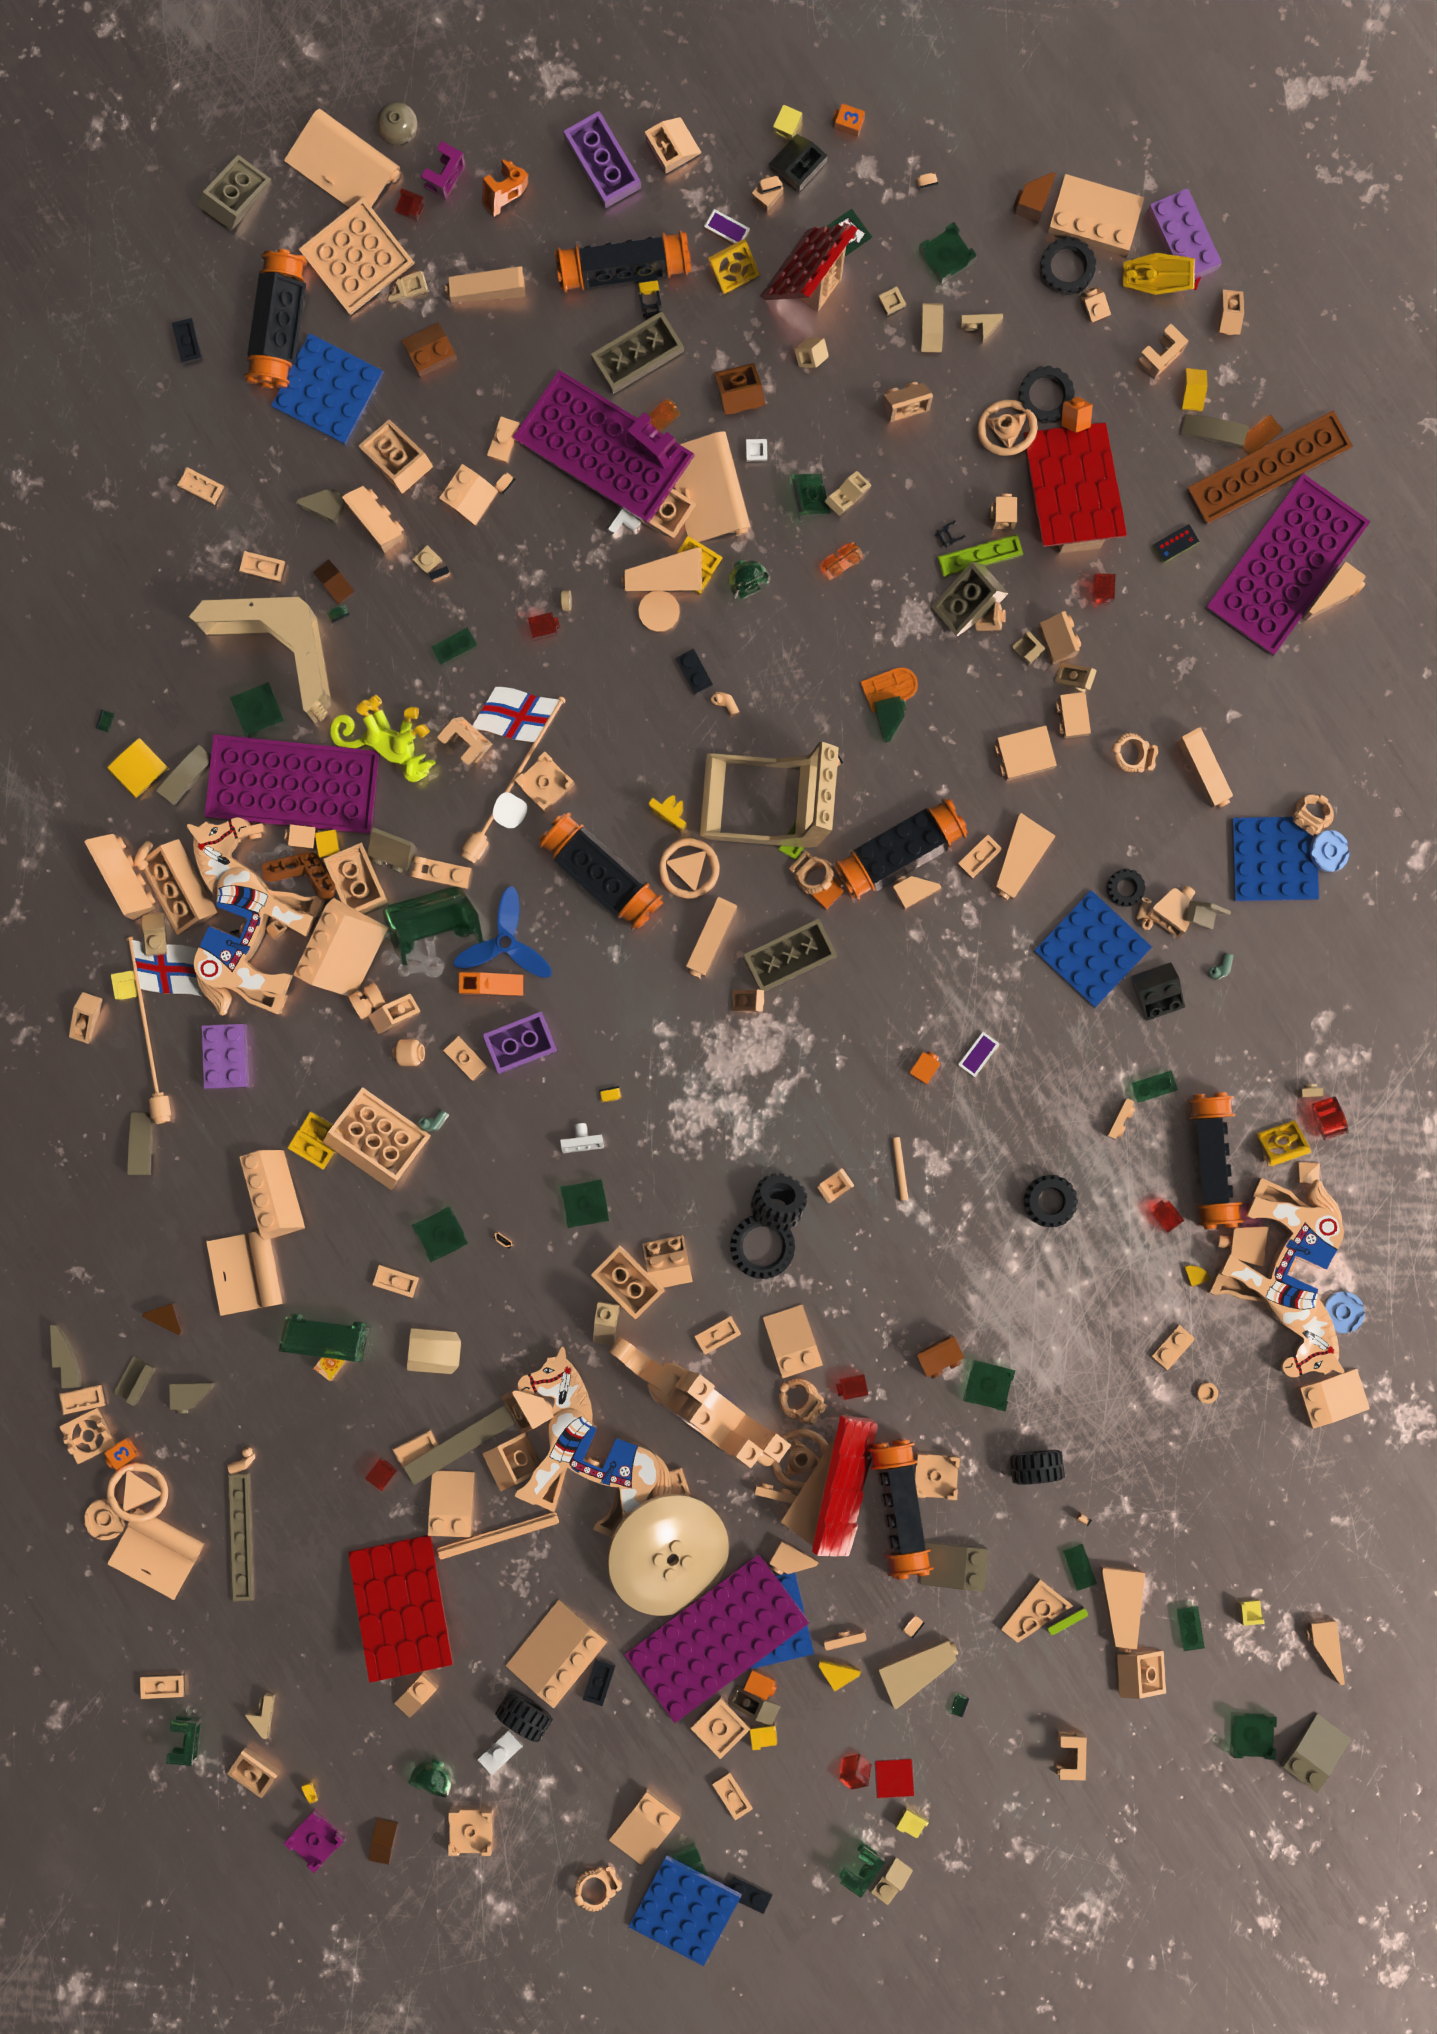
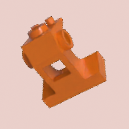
M501 160V173L506 180L496 182L490 174L483 178L482 203L493 217L500 213L503 205L520 197L528 186V173L524 169L514 166L512 161Z

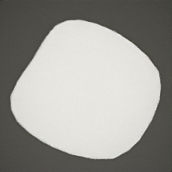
M504 792L499 796L494 805L493 817L500 825L506 828H515L524 819L527 813V804L513 794Z

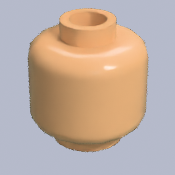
M402 1039L397 1042L396 1047H393L392 1056L402 1067L417 1066L424 1060L425 1049L417 1039Z

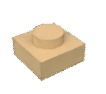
M898 287L878 296L887 316L906 307Z
M427 545L413 561L429 575L442 562V559Z
M1317 1084L1304 1085V1089H1299V1098L1323 1096V1088H1317Z

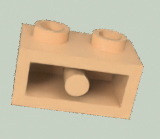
M1000 494V497H996L994 503H991L989 519H993V529H1014L1017 523V497H1012V494Z
M1085 692L1060 695L1059 701H1056L1057 714L1061 713L1062 720L1059 722L1060 734H1064V739L1089 736L1091 730Z

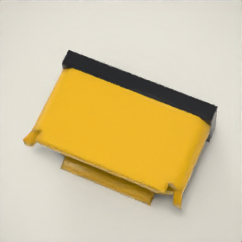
M657 278L638 281L640 294H653L659 290Z
M619 1086L599 1090L601 1102L621 1098Z

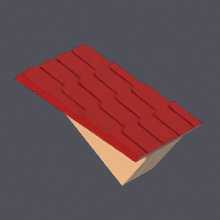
M837 224L828 228L824 226L807 229L791 251V255L786 258L760 297L765 300L799 298L816 311H819L842 279L846 246L858 228L849 224L842 226Z
M1106 422L1091 424L1090 428L1077 433L1065 427L1037 430L1035 439L1026 448L1043 547L1058 545L1059 553L1100 549L1105 539L1127 537ZM1029 432L1023 433L1024 440L1028 436Z
M840 1415L836 1436L781 1521L782 1524L812 1545V1552L817 1556H849L858 1527L856 1521L864 1497L863 1487L872 1460L871 1452L868 1449L873 1447L872 1444H874L878 1430L877 1422L871 1418Z
M423 1535L349 1551V1562L369 1683L453 1665L432 1536Z

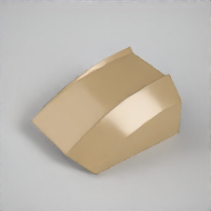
M411 1328L407 1370L453 1374L459 1367L461 1340L457 1333Z

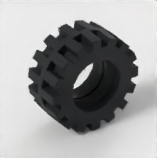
M1121 869L1115 872L1107 884L1109 898L1113 903L1121 907H1130L1138 903L1144 896L1146 889L1142 876L1137 871L1130 869ZM1128 879L1133 882L1135 890L1131 896L1125 897L1118 892L1117 887L1121 880Z

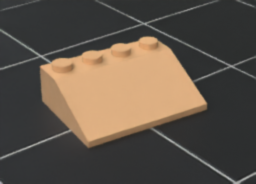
M1065 174L1048 234L1061 238H1078L1089 246L1127 257L1144 197Z
M109 834L84 841L124 916L136 920L156 909L153 904L156 900L150 891L147 892L143 885L146 882L141 873H136L134 859L131 855L127 856L124 850L126 844L121 836L117 838L115 834Z
M333 898L325 906L293 975L313 986L350 996L359 991L388 931V927Z
M362 1087L328 1131L323 1143L392 1190L431 1135L422 1131L420 1127Z
M558 1600L506 1664V1667L552 1708H555L604 1647L608 1639L562 1601Z

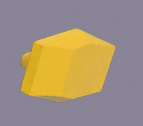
M1153 253L1123 262V286L1154 295L1194 289L1195 258Z

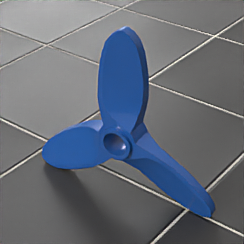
M513 886L508 887L504 891L499 904L497 918L499 934L496 938L469 947L461 952L453 963L456 968L466 969L484 964L501 953H508L526 971L541 978H548L552 975L549 964L536 951L516 941L514 937L519 922L520 906L518 893ZM503 937L511 939V945L507 948L500 946V940Z

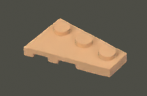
M1039 1579L1002 1626L1001 1630L1018 1643L1047 1622L1052 1621L1058 1615L1073 1607V1605Z

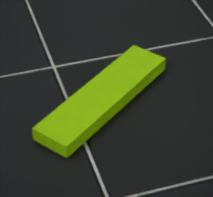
M1018 534L938 556V562L944 578L963 572L971 562L986 566L1021 556L1023 551Z

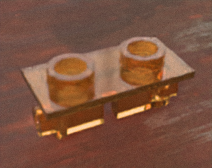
M668 398L648 414L651 417L649 423L659 432L681 415L674 402Z
M849 542L838 550L840 558L832 554L822 561L820 567L824 572L826 571L829 580L840 576L843 571L850 566L856 565L864 558L860 547L855 542Z

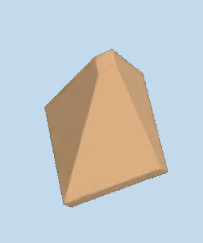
M1298 1162L1297 1183L1312 1184L1315 1179L1319 1180L1320 1163Z

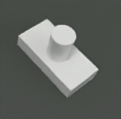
M620 507L604 530L610 534H615L623 523L629 529L635 531L641 521Z
M585 1123L574 1125L575 1138L560 1140L563 1154L604 1148L602 1134L588 1136Z
M508 1730L478 1758V1761L493 1775L523 1747V1744Z

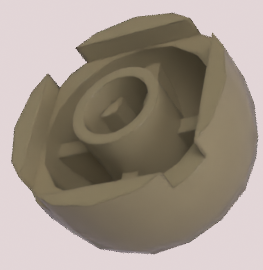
M389 103L383 106L378 113L376 121L377 130L381 138L388 144L397 146L405 142L408 143L416 135L418 129L417 117L414 111L405 103Z

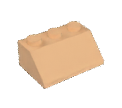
M362 486L342 496L346 506L384 553L404 538L401 533L403 528L397 521H391L388 517L391 513L384 505L379 506L375 501L378 497L371 488L367 490Z
M621 1246L591 1274L635 1320L665 1291Z

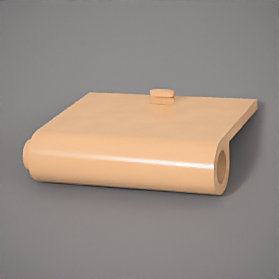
M258 1227L251 1228L252 1232L248 1234L206 1241L220 1316L283 1304L271 1239L265 1241L260 1235Z
M140 1508L130 1511L131 1514L147 1513ZM157 1517L146 1522H129L128 1528L107 1564L175 1600L205 1543Z

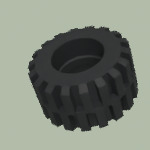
M774 1173L770 1177L767 1175L763 1180L759 1181L752 1198L751 1208L752 1214L756 1215L755 1219L761 1221L762 1226L765 1227L767 1225L771 1230L777 1228L778 1231H783V1228L789 1230L792 1226L795 1227L807 1204V1193L804 1192V1186L799 1185L800 1182L798 1180H793V1177L790 1175L786 1177L780 1173L777 1176ZM772 1199H779L786 1205H779Z
M1045 1175L1035 1179L1027 1187V1191L1024 1194L1023 1204L1026 1213L1033 1222L1040 1226L1058 1227L1064 1225L1068 1220H1071L1077 1210L1078 1199L1076 1197V1190L1073 1189V1185L1067 1179L1058 1175ZM1046 1189H1055L1062 1195L1063 1204L1056 1213H1045L1039 1207L1038 1198Z
M1030 1451L1017 1453L1010 1457L1012 1482L1017 1485L1049 1483L1065 1478L1062 1451Z
M508 1691L495 1712L498 1720L506 1727L533 1742H540L553 1721L551 1715L544 1708L524 1695L513 1691Z

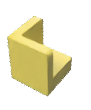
M783 105L773 126V133L791 140L801 122L802 112Z
M133 971L111 974L116 1000L138 997Z
M1260 1600L1238 1602L1240 1623L1243 1626L1264 1624Z
M905 1807L895 1826L899 1831L903 1833L905 1831L918 1838L924 1826H927L929 1822L926 1818Z

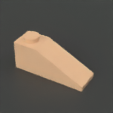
M1329 1619L1308 1622L1309 1628H1306L1307 1640L1311 1641L1312 1646L1336 1682L1340 1685H1345L1337 1621Z

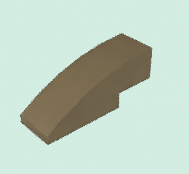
M1186 414L1180 435L1217 445L1224 444L1242 449L1249 426L1212 417Z
M198 745L172 771L156 791L175 806L185 792L191 789L208 768L211 754Z
M131 1112L127 1175H151L153 1119L150 1118V1112Z
M50 1325L52 1368L61 1367L62 1388L82 1387L78 1361L69 1340L58 1325Z

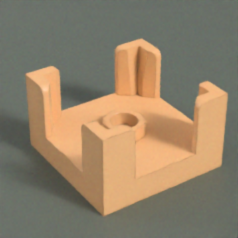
M1172 324L1164 330L1165 334L1160 338V342L1166 348L1158 355L1150 346H1147L1141 352L1142 357L1137 360V363L1153 379L1184 351L1188 340Z
M463 717L453 718L437 737L442 743H446L449 739L456 741L460 736L465 743L471 745L461 757L467 765H470L472 762L478 763L493 745Z
M546 752L538 757V761L526 773L520 774L515 779L516 784L544 813L574 785V781L553 762Z
M916 1453L915 1482L918 1497L957 1500V1477L960 1457Z
M720 1696L700 1719H696L691 1724L690 1729L721 1759L750 1730V1725L744 1719H741L728 1706L727 1701Z
M1057 1731V1741L1061 1742V1747L1074 1749H1071V1762L1073 1763H1057L1056 1774L1059 1775L1060 1780L1085 1781L1087 1737L1083 1732Z
M450 1809L448 1856H459L460 1853H480V1856H491L493 1809Z

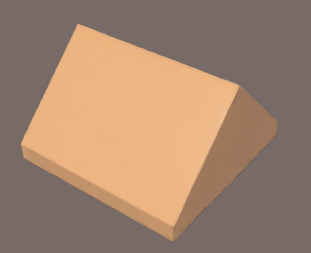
M246 1747L227 1774L262 1798L280 1773V1770Z

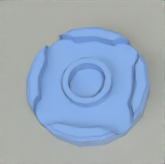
M1323 831L1317 834L1310 844V857L1314 865L1324 872H1334L1342 869L1349 858L1347 840L1337 831Z
M1340 1291L1334 1293L1324 1303V1307L1333 1322L1334 1329L1338 1333L1355 1331L1364 1320L1363 1303L1356 1295L1350 1292Z

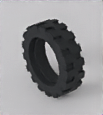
M1065 237V239L1059 238L1048 245L1040 262V273L1042 274L1043 281L1048 284V288L1056 290L1055 292L1059 294L1071 295V293H1079L1088 286L1096 270V258H1094V252L1088 248L1089 245L1087 243L1081 242L1078 238L1071 239V237ZM1072 250L1081 255L1085 263V270L1081 278L1073 282H1065L1055 277L1051 269V261L1059 251Z
M1040 366L1035 370H1031L1024 377L1019 389L1018 397L1020 402L1024 404V409L1033 412L1041 423H1053L1058 419H1062L1063 403L1072 400L1075 395L1073 382L1068 378V374L1063 373L1060 368H1052V366ZM1041 378L1053 379L1063 389V401L1058 408L1052 411L1040 410L1030 400V388L1035 381Z

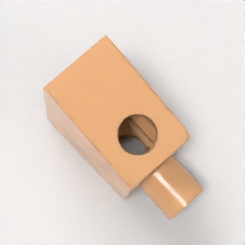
M1185 886L1182 891L1173 888L1149 911L1147 916L1179 939L1189 926L1190 922L1186 921L1190 900L1194 896L1195 891L1189 886Z
M1268 1227L1232 1228L1231 1236L1219 1235L1218 1247L1228 1248V1254L1239 1261L1264 1267Z

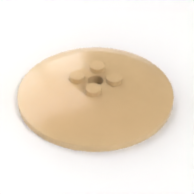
M666 1494L651 1498L629 1512L620 1522L612 1536L607 1554V1569L611 1584L621 1599L637 1611L656 1616L680 1613L713 1589L721 1579L729 1553L727 1532L717 1513L709 1505L695 1497L683 1494ZM671 1554H676V1559L672 1563H667V1558Z

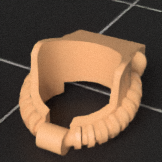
M1129 732L1120 736L1117 743H1113L1111 752H1114V760L1121 770L1128 773L1136 771L1142 773L1144 770L1153 771L1155 768L1158 746L1149 745L1138 734ZM1126 741L1132 742L1138 749L1139 757L1133 765L1127 764L1120 753L1121 745Z
M1315 794L1302 796L1296 803L1295 813L1292 815L1294 820L1292 822L1312 836L1319 834L1322 829L1327 828L1332 823L1334 818L1332 806L1328 803L1329 799L1323 795ZM1316 802L1324 806L1322 808L1325 815L1324 818L1321 819L1313 816L1306 809V805L1315 804Z
M807 851L802 853L799 859L793 862L789 868L795 875L794 879L798 881L799 888L805 893H819V891L827 890L832 885L834 868L831 862L826 859H819L816 856L813 857ZM819 868L826 870V879L821 884L807 885V877L811 871Z
M793 1379L788 1381V1383L784 1382L780 1386L779 1404L782 1411L788 1417L799 1419L803 1424L809 1423L812 1425L817 1421L820 1413L825 1411L827 1405L823 1403L824 1398L818 1395L817 1389L809 1381ZM790 1387L793 1389L797 1387L806 1388L809 1398L803 1408L799 1410L789 1408L788 1395L785 1393Z
M610 1866L598 1867L595 1871L588 1870V1872L582 1873L574 1885L575 1897L573 1900L575 1904L589 1912L602 1910L608 1904L607 1902L610 1901L609 1898L614 1897L615 1892L622 1889V1883L616 1878L614 1868ZM595 1877L603 1885V1895L600 1900L591 1905L583 1901L580 1894L584 1882L589 1878Z

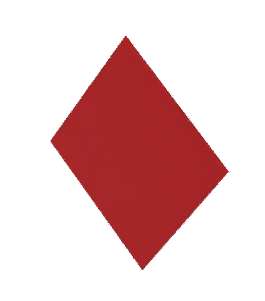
M912 1759L875 1761L877 1798L914 1796Z

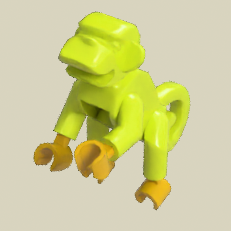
M377 695L372 696L369 700L361 701L357 705L356 710L364 716L363 721L367 730L364 732L363 737L354 741H345L339 734L341 723L346 725L342 732L344 736H349L354 731V720L349 715H339L332 721L330 735L336 746L354 749L363 745L371 746L388 761L401 764L403 775L409 782H417L423 779L429 773L430 768L436 764L432 759L423 761L426 756L425 753L418 756L414 755L413 739L416 738L415 735L417 734L422 739L430 732L425 724L417 726L414 730L411 729L413 724L411 719H417L419 715L417 707H409L404 711L405 720L402 721L400 731L397 732L390 729L383 711L379 710L378 706L382 701ZM372 710L374 711V714L369 715L368 711Z

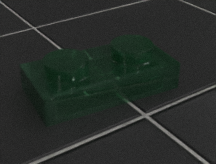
M468 627L431 646L441 666L478 647Z
M1172 1070L1131 1083L1137 1103L1178 1090Z
M1083 1544L1062 1550L1076 1590L1079 1591L1096 1585L1097 1582Z
M1198 1606L1177 1608L1183 1651L1205 1648Z

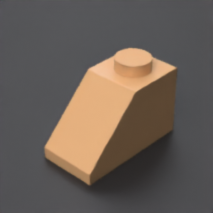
M1223 289L1219 332L1226 335H1240L1244 318L1243 292Z
M905 875L895 880L896 885L892 887L904 909L942 888L938 883L913 876L906 878Z
M82 992L73 1008L70 1038L89 1044L100 1014L102 998Z
M408 994L380 1007L368 1017L377 1033L380 1034L421 1011L412 995Z
M783 1540L780 1541L769 1561V1564L772 1565L771 1569L781 1575L783 1572L790 1574L815 1567L819 1563L815 1558Z
M423 1672L394 1704L410 1718L439 1686Z

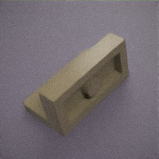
M1190 900L1186 921L1205 929L1213 930L1216 913L1230 915L1231 911L1212 903Z
M133 1357L114 1394L125 1399L132 1406L137 1405L156 1367L137 1357Z

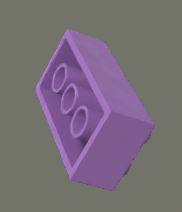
M600 111L563 131L564 139L605 209L641 189L640 179Z
M1188 188L1150 204L1147 212L1166 254L1195 258L1194 280L1219 269L1222 264L1221 259Z

